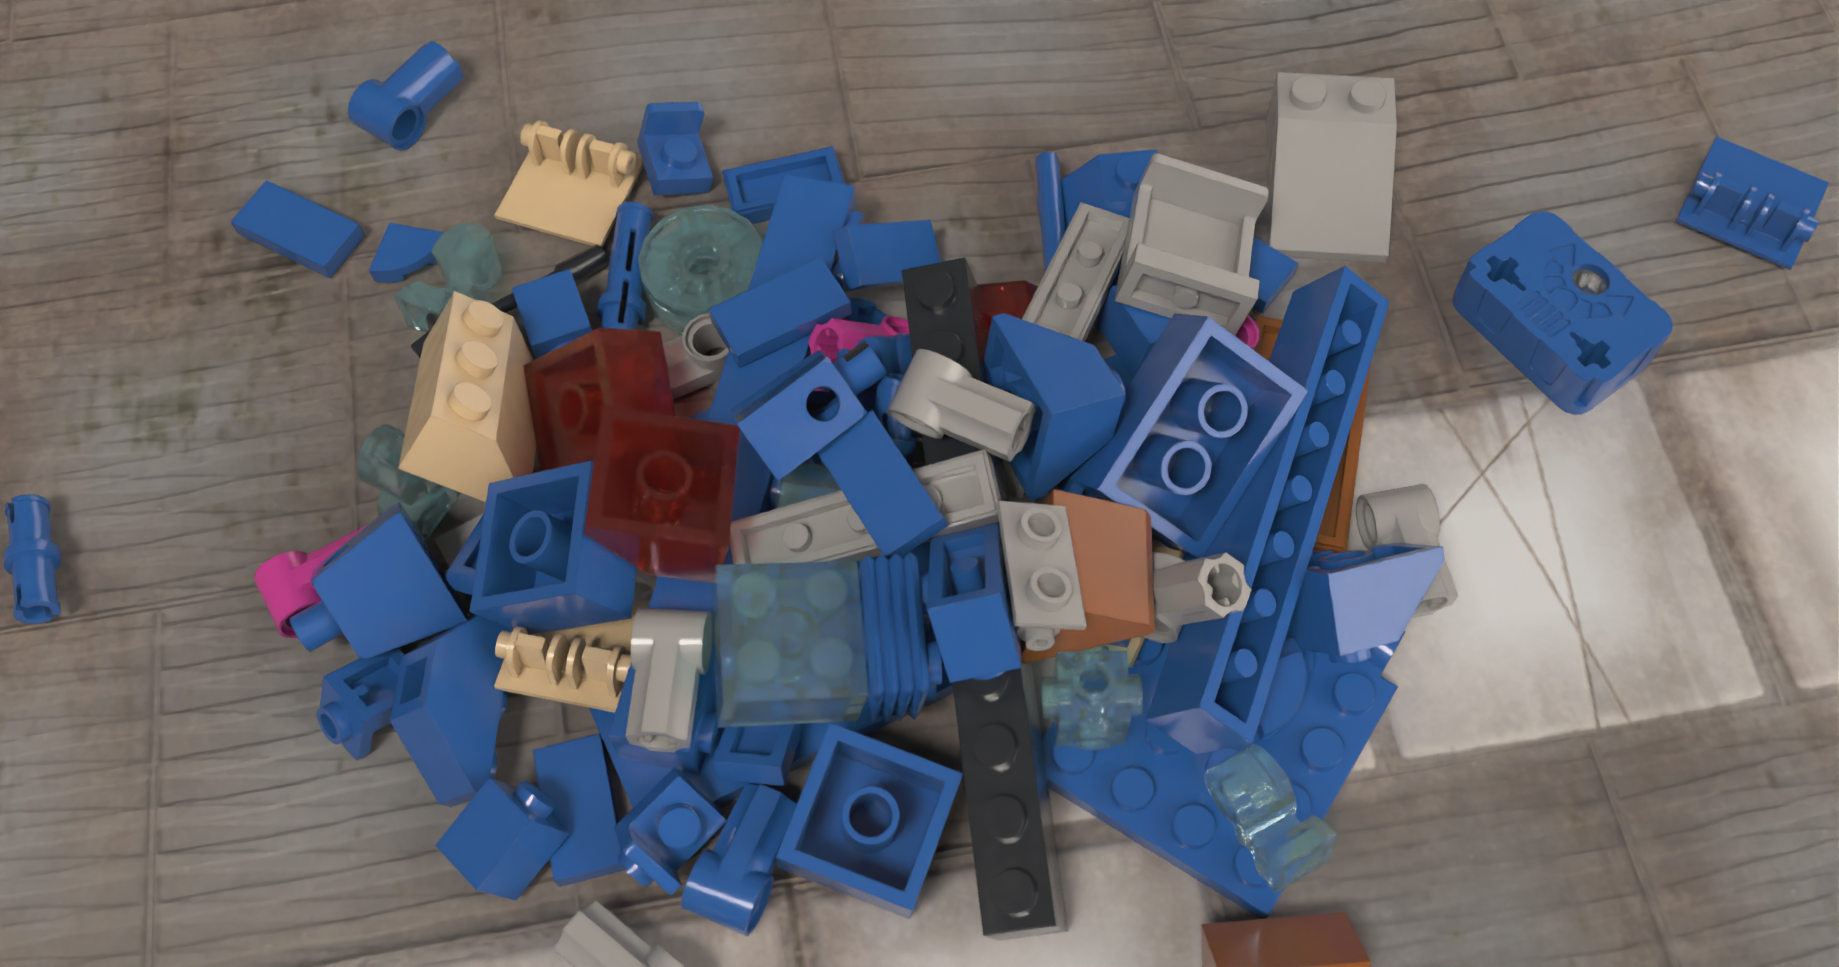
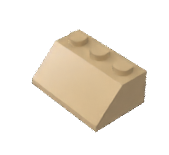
M454 291L423 343L398 469L486 502L489 483L533 473L544 383L513 316L500 311L488 302L474 300Z

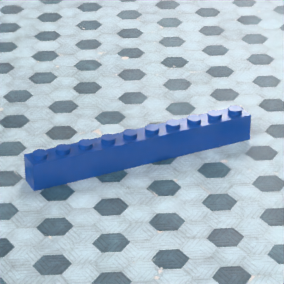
M784 174L748 290L821 256L846 294L847 289L833 231L846 225L865 224V213L856 210L855 186ZM811 334L740 368L731 353L728 352L648 608L710 611L712 616L711 658L707 673L699 677L690 748H682L675 752H657L629 744L626 738V729L635 670L631 662L608 733L620 758L671 769L675 767L681 771L699 774L704 753L714 754L717 749L723 725V715L717 712L723 689L732 690L736 683L741 661V652L735 649L740 628L751 627L758 603L757 589L744 592L737 587L726 523L786 506L791 486V473L779 481L775 478L737 425L731 409L810 356L811 349L808 341Z

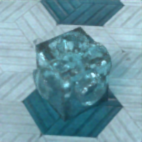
M1102 645L1077 652H1056L1053 676L1041 677L1042 718L1055 719L1056 746H1074L1081 750H1102L1114 745H1125L1132 717H1142L1143 712L1140 674H1128L1127 651H1109V647Z

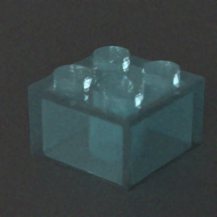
M857 561L716 565L711 591L718 727L857 721L869 697Z

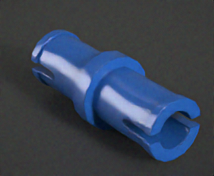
M20 495L12 498V503L7 502L5 504L10 546L5 549L3 554L4 568L12 575L15 604L13 614L15 619L27 624H41L53 620V615L58 616L61 611L55 571L61 565L60 548L52 542L49 515L51 509L50 502L39 495Z

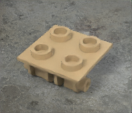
M539 120L534 125L525 124L521 131L520 142L522 146L528 147L529 153L494 215L495 219L590 246L598 244L602 248L616 221L617 207L626 202L644 166L641 154L628 151V147L624 143L617 142L615 145L596 140L594 135L588 133L584 134L581 138L577 130L569 129L566 133H562V130L549 127L544 121Z
M649 603L633 605L631 619L528 635L525 627L516 626L512 632L502 630L496 641L495 655L498 658H503L504 661L494 685L495 689L615 713L631 665V636L634 617L639 607L648 608Z

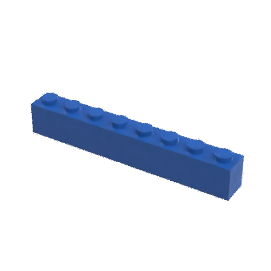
M1346 266L1292 293L1269 362L1307 389L1308 393L1204 555V557L1226 552L1244 565V577L1251 589L1247 604L1243 611L1227 614L1224 618L1184 624L1182 626L1177 641L1171 643L1145 718L1147 722L1196 754L1253 744L1390 301Z

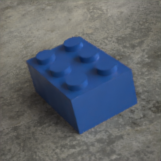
M1175 313L1125 390V404L1121 408L1113 439L1075 469L1069 480L1097 499L1146 509L1151 516L1152 537L1168 548L1181 551L1183 554L1196 559L1202 558L1307 395L1308 390L1209 316Z

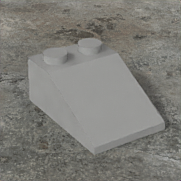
M1277 72L1266 115L1267 228L1269 246L1288 257L1386 263L1389 256L1397 130L1394 78Z

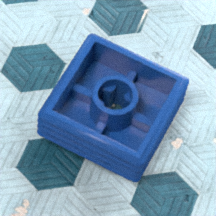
M911 552L904 559L895 553L890 560L882 554L875 561L866 555L860 562L856 605L866 718L872 723L879 716L888 722L893 715L901 721L907 714L915 720L921 713L925 700H936V684L942 683L941 653L937 641H925V632L930 631V617L927 611L929 572H919L918 558Z

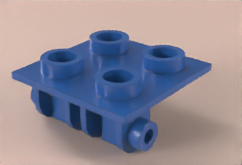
M1716 136L1676 222L1791 270L1803 242L1809 241L1818 226L1819 220L1814 217L1829 182Z

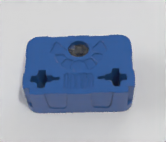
M1546 211L1535 212L1529 215L1495 242L1486 245L1469 259L1452 297L1454 308L1557 407L1573 415L1585 414L1591 411L1644 371L1667 340L1673 328L1671 317L1655 301L1650 300L1600 252L1595 251L1572 230V227L1554 213Z

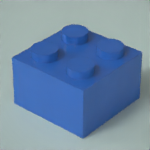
M593 461L489 483L470 612L511 629H514L516 626L525 627L528 635L631 619L646 489Z
M829 723L777 853L776 861L778 868L909 919L963 773Z

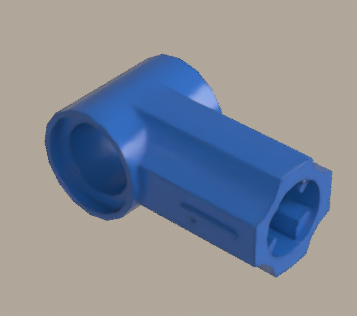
M431 40L428 44H424L384 82L371 79L359 85L349 101V119L353 124L392 148L400 151L408 149L421 137L426 126V114L464 78L460 64L449 55L444 47Z
M745 783L713 850L706 849L694 865L683 891L681 908L748 937L757 926L768 903L773 887V877L771 874L777 864L776 856L797 803L785 797L781 792L765 785Z

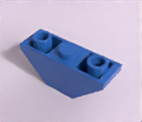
M471 614L466 617V621L443 631L402 656L390 716L392 726L437 802L449 807L472 800L489 777L494 779L498 763L497 755L494 752L498 724L506 710L508 701L507 691L497 690L494 687L504 661L503 658L496 657L495 646L502 630L512 632L513 629L476 614Z

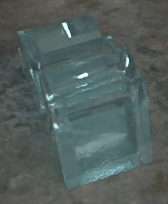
M475 223L458 224L444 232L435 243L431 252L447 284L445 288H434L421 281H417L404 286L393 296L409 327L427 333L429 329L425 318L426 315L433 313L440 316L454 291L474 300L487 302L483 291L493 287L499 281L503 268L492 236L483 226Z
M383 424L367 437L361 447L357 464L358 476L366 484L381 491L377 504L378 516L400 502L421 537L426 541L461 493L398 469L405 432L390 424Z
M1253 743L1238 754L1204 772L1205 783L1214 802L1226 819L1236 827L1234 830L1237 841L1240 845L1247 847L1252 853L1257 873L1269 884L1274 893L1279 892L1330 861L1336 833L1322 819L1315 815L1301 823L1295 816L1297 803L1289 778L1275 759L1261 746Z

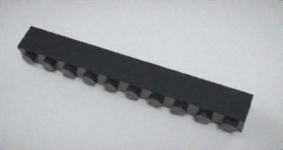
M965 257L902 270L912 359L918 349L930 350L958 363L972 375V378L988 384L984 367L987 340L980 289ZM922 434L925 466L981 450L945 434L941 439ZM990 454L1001 501L1009 502L1003 459ZM1021 654V668L1005 671L1000 676L988 680L970 678L952 682L983 936L998 941L1068 932L1032 664H1025Z

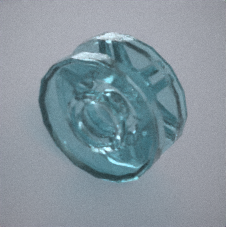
M701 205L680 209L665 217L645 237L638 258L641 280L647 291L650 308L663 326L681 336L685 327L692 319L701 314L709 313V308L748 290L762 247L761 236L750 221L729 208ZM712 270L708 274L698 275L702 271Z

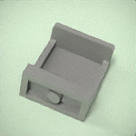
M1153 154L1134 191L1115 301L1168 318H1172L1175 313L1209 316L1235 336L1258 299L1260 280L1249 277L1255 223L1268 200V189L1261 185L1162 154Z

